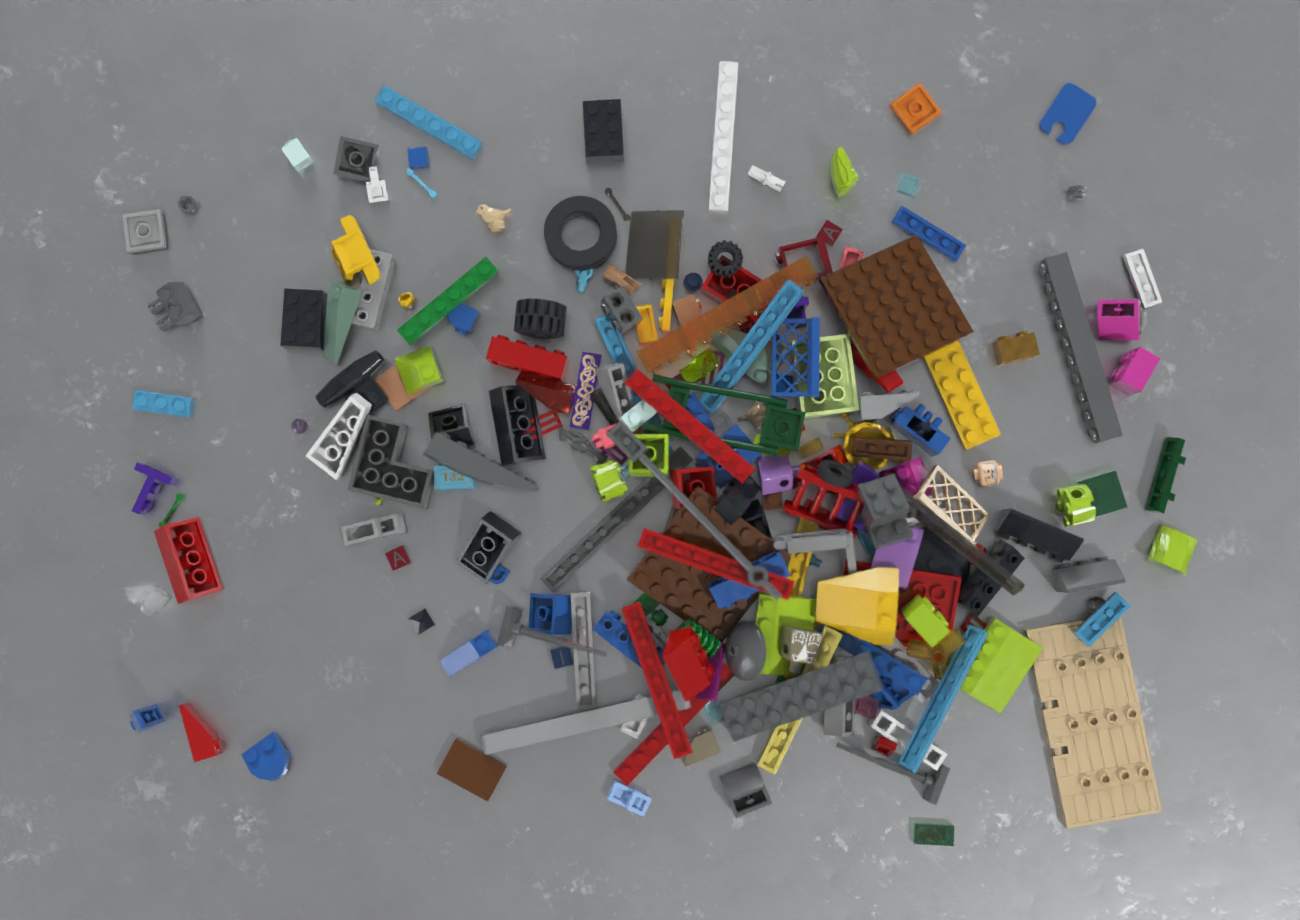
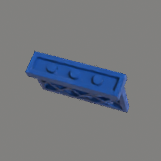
M820 318L785 319L782 324H786L790 329L783 336L777 331L772 336V396L819 398ZM798 324H808V331L803 336L794 329ZM791 331L800 338L793 346L784 339ZM781 341L790 348L783 355L776 350V346ZM801 341L808 346V350L802 356L794 349ZM791 350L799 357L793 365L784 358ZM781 360L790 367L783 375L776 370V365ZM801 360L807 365V370L802 375L794 368ZM791 370L799 376L792 385L784 378ZM782 379L789 388L785 392H776V384ZM802 379L807 384V392H798L794 386Z

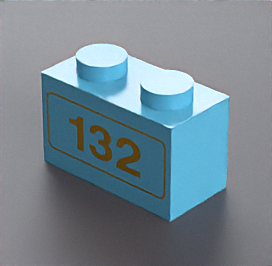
M441 464L434 466L435 490L476 488L475 480L456 473Z

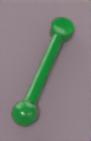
M178 493L176 495L177 500L164 520L159 523V528L166 525L179 502L184 500V494Z

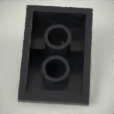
M490 511L480 519L457 558L456 563L487 584L515 545L521 532ZM495 561L493 567L491 568L490 572L488 573L489 568L491 567L492 563Z

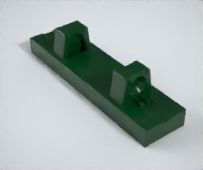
M1166 437L1146 511L1164 514L1167 502H1174L1176 494L1170 491L1178 464L1184 465L1186 457L1181 456L1185 443L1184 439Z

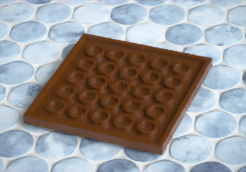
M917 235L819 279V283L875 380L959 341L974 332Z
M698 485L688 497L699 511L750 563L777 550L782 555L784 562L791 555L785 549H775L772 539L742 517L732 526L714 511L718 504L716 502L717 499ZM684 505L681 506L661 533L736 560ZM650 551L646 552L627 577V581L684 621L688 619L690 621L694 620L697 625H701L702 629H706L709 634L714 635V638L719 639L720 642L726 639L734 625L740 621L759 596V591H757L746 600L740 599L729 608L719 609L707 583L721 576Z

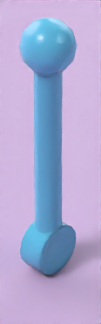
M409 168L406 170V174L412 176L426 189L431 198H436V191L431 190L414 174L413 169Z

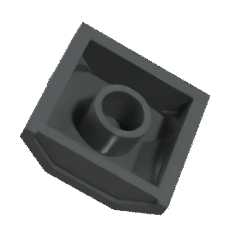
M341 136L333 175H337L340 178L371 182L369 167H374L379 145Z

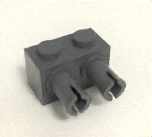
M168 282L156 291L159 298L148 305V309L152 308L149 311L154 315H157L165 308L168 315L157 321V325L162 324L158 327L161 331H166L173 325H188L201 316L184 282Z

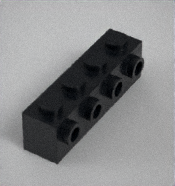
M1000 539L960 589L957 604L965 612L977 618L1025 558L1014 546Z

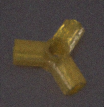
M953 629L934 647H931L925 641L911 639L907 644L906 652L907 656L930 660L935 679L941 681L949 665L948 656L965 644L966 640L960 631Z

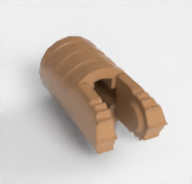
M612 264L603 275V279L617 289L623 286L628 295L640 287L636 280Z

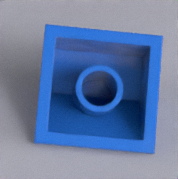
M530 593L529 628L553 635H571V595Z

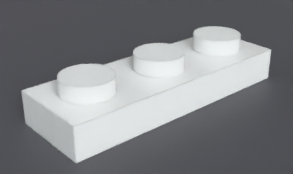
M1144 249L1125 254L1123 258L1137 297L1141 302V307L1145 309L1162 303Z

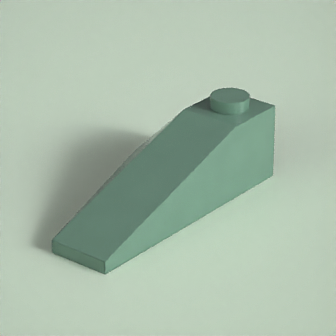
M338 280L333 281L327 298L323 358L334 364L338 363L362 295V291Z
M717 323L707 339L725 356L730 358L747 333ZM771 338L745 372L750 378L766 388L772 380ZM781 343L776 346V350L781 355L789 350ZM781 360V361L776 365V370H777V371H778V369L780 368V366L782 365L783 360Z

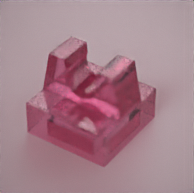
M869 696L858 698L854 714L875 719L879 700Z

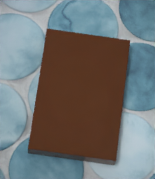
M456 738L437 774L488 802L507 766Z

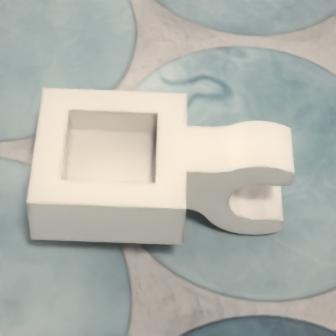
M377 166L369 167L371 182H366L369 203L388 200L385 180H379Z

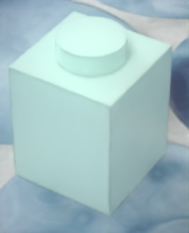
M297 138L287 141L284 147L281 148L298 172L314 162Z

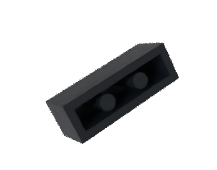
M750 477L743 484L733 478L716 500L718 504L714 511L731 526L744 514L761 489Z

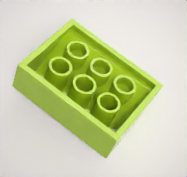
M759 592L755 624L762 631L766 642V660L761 674L787 676L802 674L807 663H802L800 674L788 671L790 661L780 656L782 625L813 630L817 599L790 596L789 600L780 598L776 601L769 593Z
M992 616L984 628L988 635L960 689L1001 713L1043 648Z

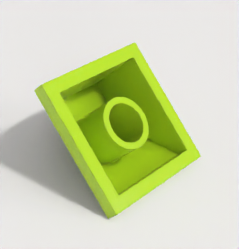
M430 345L394 359L408 395L444 381Z

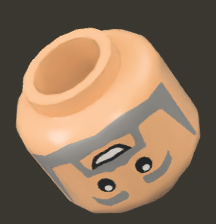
M995 460L979 462L977 469H974L975 481L979 480L981 486L998 485L1000 480L1003 479L1001 464H998Z

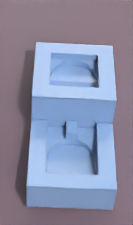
M614 780L606 797L608 800L624 806L627 810L643 817L652 800L651 797Z

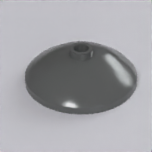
M750 621L739 622L734 625L727 636L725 658L730 671L736 678L744 681L753 680L761 673L764 667L766 642L762 631L755 623Z

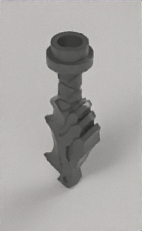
M562 426L560 427L559 441L565 440L572 446L573 450L578 449L581 453L586 452L595 458L594 463L596 464L606 461L608 458L605 455L606 453L594 450L585 435L576 431H567Z

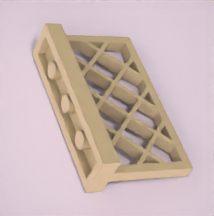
M938 465L933 466L917 494L911 496L908 501L961 551L974 549L977 544L975 539L990 516L983 507ZM936 473L941 477V484L935 483L934 476ZM947 486H951L954 489V497H949ZM936 487H942L943 498H938ZM927 488H931L932 499H929L924 494ZM962 498L967 501L968 509H962ZM951 499L956 500L957 510L951 511ZM944 500L946 511H942L939 508L938 501ZM974 511L982 515L979 522L975 521ZM963 512H969L970 523L964 522ZM952 513H958L959 524L953 521ZM965 525H971V536L966 533Z

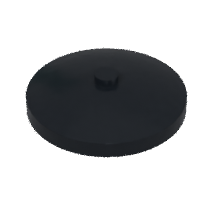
M935 526L920 527L919 529L924 530L913 569L961 576V589L968 580L970 573L968 550L961 551Z

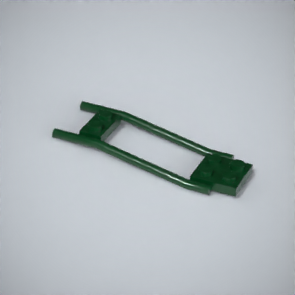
M653 374V382L671 385L669 396L684 409L687 406L690 390L767 403L759 445L720 438L729 447L777 456L778 448L798 451L805 412L786 409L788 400ZM665 418L662 426L643 422L642 430L688 439Z

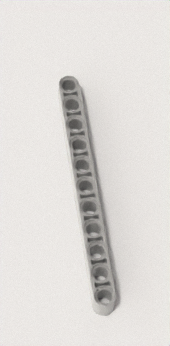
M680 690L672 691L678 711L691 708L690 700L685 702ZM650 696L481 735L484 755L658 716V712L653 698Z

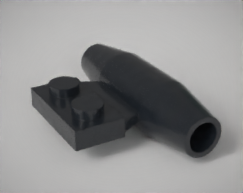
M375 350L351 363L334 376L315 396L318 403L326 408L343 398L347 401L351 395L358 393L372 404L369 411L371 413L389 399L382 387L370 379L385 363L383 356Z

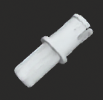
M752 165L748 172L749 176L778 192L781 191L785 184V181L771 175V172L768 173L755 165Z

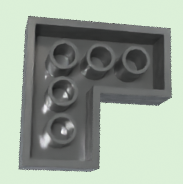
M366 415L347 490L427 509L434 482V471L399 462L408 425Z

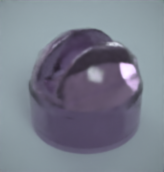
M297 418L292 422L291 428L295 433L303 434L307 431L308 424L304 419ZM297 421H299V426H300V430H299V431H298V429H297V424H296Z

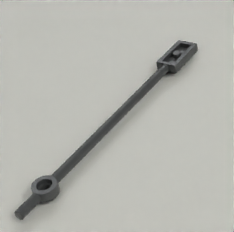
M619 421L606 435L633 463L639 459L749 572L748 579L753 586H762L776 601L779 600L782 595L768 581L767 570L761 566L754 567L644 454L648 448ZM760 573L762 579L756 580L754 578L755 574Z

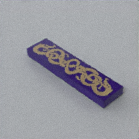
M582 352L570 427L589 430L598 380L595 369L600 367L601 354Z

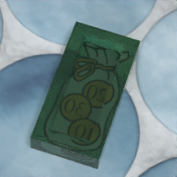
M914 823L913 843L954 846V826Z

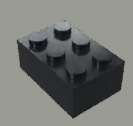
M621 99L583 101L586 163L624 161Z
M284 288L280 346L285 349L324 351L327 293L323 290Z

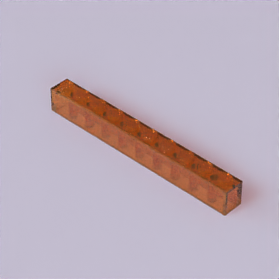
M806 255L638 350L636 353L648 373L652 371L654 374L663 369V364L667 362L672 364L680 359L679 355L684 352L688 355L697 350L696 346L703 343V345L710 343L714 340V335L719 333L722 336L731 330L730 326L734 324L739 326L747 322L746 317L752 314L757 316L765 311L764 307L772 302L788 279L792 280L799 287L805 285L807 288L816 283L815 278L818 277V274Z

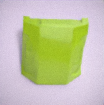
M842 146L837 148L831 157L830 172L835 194L837 197H841L849 193V189L856 185V181L859 178Z
M1160 524L1148 559L1159 562L1161 565H1166L1170 569L1177 570L1182 575H1187L1186 571L1196 547L1197 539Z

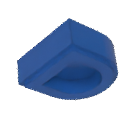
M495 561L492 563L491 567L489 568L488 573L490 572L491 568L493 567ZM500 565L490 578V582L494 584L503 583L511 571Z

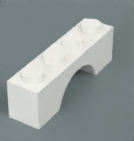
M877 708L868 722L869 726L904 749L914 733L879 708ZM931 744L923 762L937 771L948 754Z

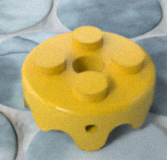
M872 421L855 424L848 430L843 442L847 460L854 466L860 460L873 469L882 468L888 459L852 456L853 437L891 439L888 431L880 424Z

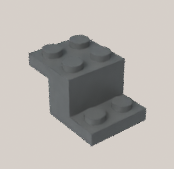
M895 474L857 486V490L864 503L861 518L875 549L899 543L913 537L911 528L906 520L910 506Z

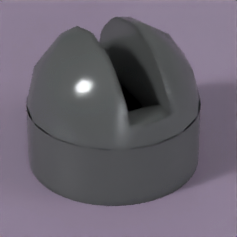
M1094 596L1090 599L1088 605L1095 612L1105 602V599Z

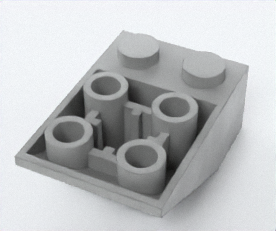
M902 390L898 394H894V391L889 393L884 391L879 395H875L874 392L863 393L858 398L859 411H856L857 423L864 421L877 422L919 396V392L913 393V390Z

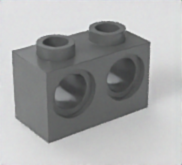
M623 286L603 296L600 305L601 309L605 314L609 315L611 325L616 331L618 330L622 334L640 324L643 318ZM610 300H617L619 306H613ZM621 316L628 317L629 322H623Z

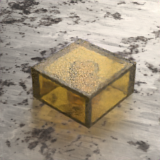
M818 437L799 446L796 453L801 460L822 450L824 446Z

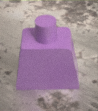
M759 456L757 458V473L762 495L791 489L793 487V478H798L800 466H791L787 456Z

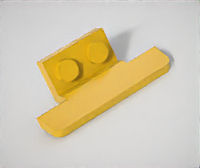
M348 215L339 221L345 235L331 241L330 252L345 284L351 283L353 281V274L362 270L370 286L381 278V272L356 219Z

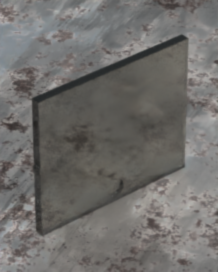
M683 210L631 211L625 270L627 275L633 279H678L684 220Z

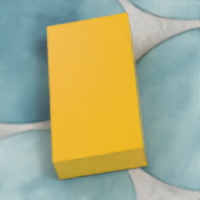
M652 304L636 306L643 318L640 324L636 325L639 345L658 342Z

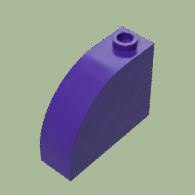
M859 460L852 471L853 479L851 483L859 485L879 479L880 476L872 467ZM848 497L845 498L837 518L847 522L856 501ZM863 505L854 527L869 534L861 518Z

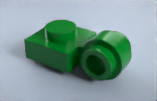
M643 593L633 602V604L640 602L645 617L651 613L652 617L650 620L657 626H663L667 622L666 619L669 618L662 609L659 611L655 609L660 604L646 593Z

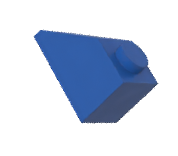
M460 304L448 314V318L456 332L463 335L466 332L472 334L480 313L474 308Z

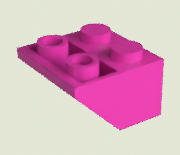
M1098 300L1099 340H1140V300Z
M922 457L879 472L881 478L895 474L907 502L911 496L917 494L928 476ZM927 488L924 492L926 496L932 494L931 488Z

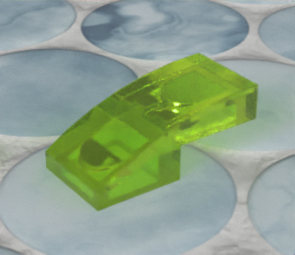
M708 348L695 356V361L680 369L679 372L685 381L698 383L721 363L712 349Z

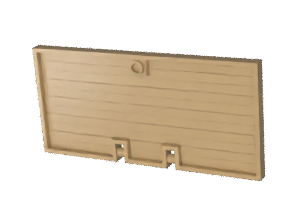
M1121 616L1090 647H1087L1073 633L1086 619L1025 630L1026 638L1043 648L1033 663L1032 669L1039 702H1044L1045 706L1044 709H1041L1048 746L1054 749V755L1050 756L1064 824L1067 829L1162 812ZM1052 700H1056L1057 706L1053 707ZM1063 746L1066 747V752H1065V753H1062V748H1061V747H1063Z

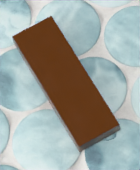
M854 436L852 456L911 461L913 441Z

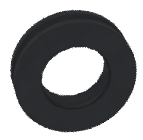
M573 196L562 200L552 208L545 220L544 238L547 249L557 263L571 270L585 271L600 266L611 256L616 246L617 228L613 214L605 204L592 197ZM584 216L591 218L597 223L600 228V236L596 244L591 248L581 251L573 250L563 242L561 237L562 229L570 219Z

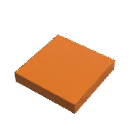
M918 83L889 104L891 110L911 136L942 114L940 108L921 83Z

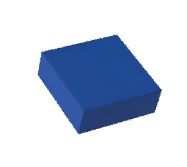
M427 147L408 148L410 168L429 167Z

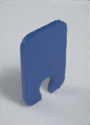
M1072 83L1065 84L1039 123L1040 129L1049 135L1053 124L1061 123L1064 126V132L1056 140L1064 145L1070 144L1095 108L1096 99Z

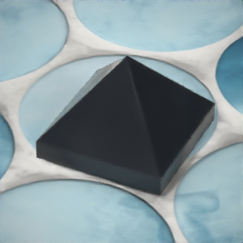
M426 608L408 618L418 635L435 625Z

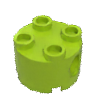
M609 459L606 462L589 467L590 471H594L591 473V477L598 495L601 494L600 500L602 503L612 498L623 496L624 492L628 491L625 481L619 477L618 473L621 472L617 461Z
M1086 484L1057 490L1058 502H1055V508L1058 513H1061L1065 527L1094 521L1096 509L1095 506H1091V501H1094Z

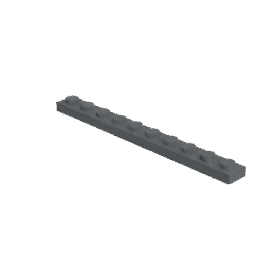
M681 446L669 456V477L667 478L670 481V469L686 468L693 461ZM647 477L540 578L543 583L554 593L665 486L656 477Z

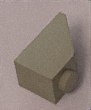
M701 728L696 731V735H693L690 743L693 753L684 757V767L721 753L712 728Z

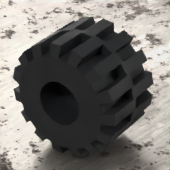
M528 298L518 300L514 331L534 338L555 339L563 337L567 307L559 302L545 299Z

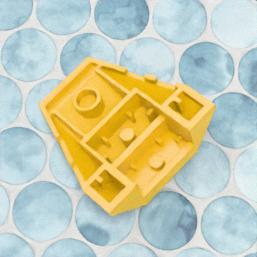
M875 567L846 576L818 581L815 621L871 644L893 646L896 632L899 568Z

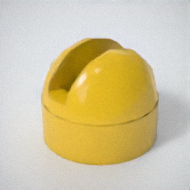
M407 292L398 297V301L404 309L414 306L415 300L412 293Z

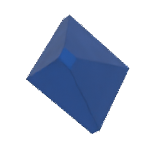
M785 375L784 378L792 385L794 377L792 375ZM782 379L776 384V392H785L789 388Z

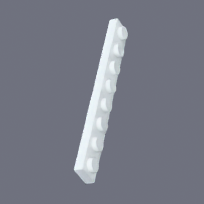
M719 62L709 211L728 212L738 62Z

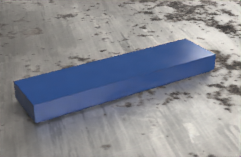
M904 206L900 207L891 222L912 236L917 235L921 242L954 262L958 260L966 247V244Z

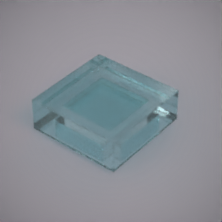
M903 172L896 192L915 197L921 178Z

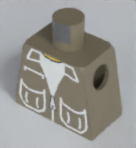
M782 625L780 656L790 661L788 671L800 674L802 663H814L824 634L814 630Z

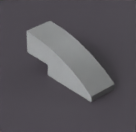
M402 513L341 527L345 546L406 532Z

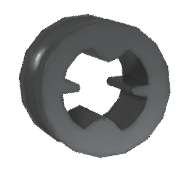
M1076 185L1069 187V191H1071L1069 198H1085L1086 193L1084 191L1086 186Z
M185 195L179 199L178 206L181 211L190 214L196 210L197 203L193 197ZM188 200H191L190 203L192 204V206L185 209L186 207L183 205V203H187Z

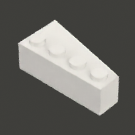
M358 393L351 395L307 453L306 457L335 480L342 477L372 404Z

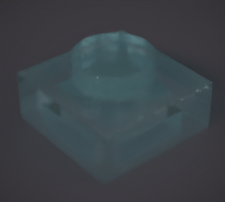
M722 700L704 706L711 726L725 721L720 707Z

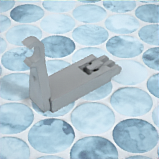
M846 528L776 536L774 539V548H788V554L846 548L849 575L857 572L853 531H847Z

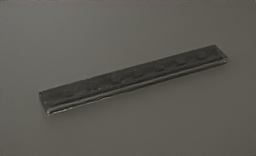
M901 487L910 506L908 512L910 515L1014 596L1024 588L1025 584Z

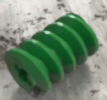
M686 620L680 629L692 627L695 634L699 636L702 649H705L708 655L707 658H711L718 650L721 643L720 640L714 638V635L709 634L706 629H702V626L697 625L694 620Z

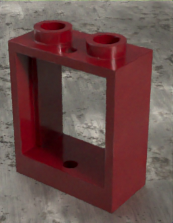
M824 236L780 246L777 250L778 253H775L777 264H781L782 267L780 272L782 283H786L790 279L798 285L818 280L833 272ZM815 247L822 272L791 279L785 254Z

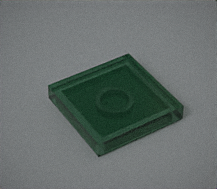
M1116 471L1077 482L1078 485L1086 484L1090 489L1094 501H1091V506H1095L1096 517L1127 508Z

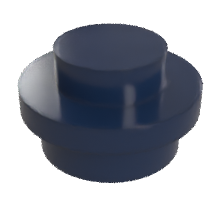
M689 273L684 278V286L691 292L698 291L703 284L702 277L698 273Z

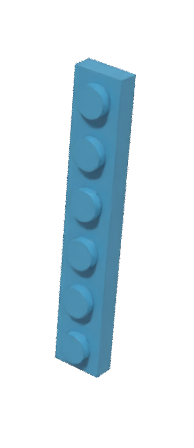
M385 85L375 99V103L471 159L475 157L482 145V141Z

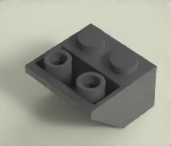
M756 763L720 777L735 818L772 804Z

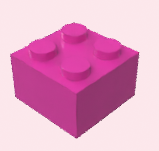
M1142 347L1125 352L1119 360L1121 362L1119 368H1116L1110 376L1112 380L1109 385L1128 396L1142 392L1161 358Z

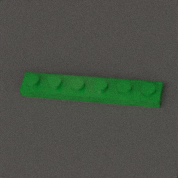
M487 257L483 258L398 328L397 331L411 346L497 275L499 271Z

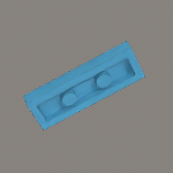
M135 390L132 409L191 417L194 399Z
M1114 592L1073 633L1087 647H1090L1130 605L1117 592Z

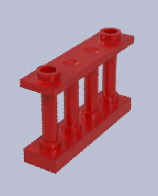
M801 463L797 475L801 482L793 500H785L783 510L791 516H799L831 530L846 528L847 531H853V538L856 539L858 528L854 527V524L864 505L857 490L858 485L851 483L846 488L832 486L818 476V469ZM808 483H813L819 486V490L809 509L799 504ZM831 490L838 495L827 516L817 511L826 491ZM848 497L855 500L856 503L847 523L837 520L836 517L844 499Z

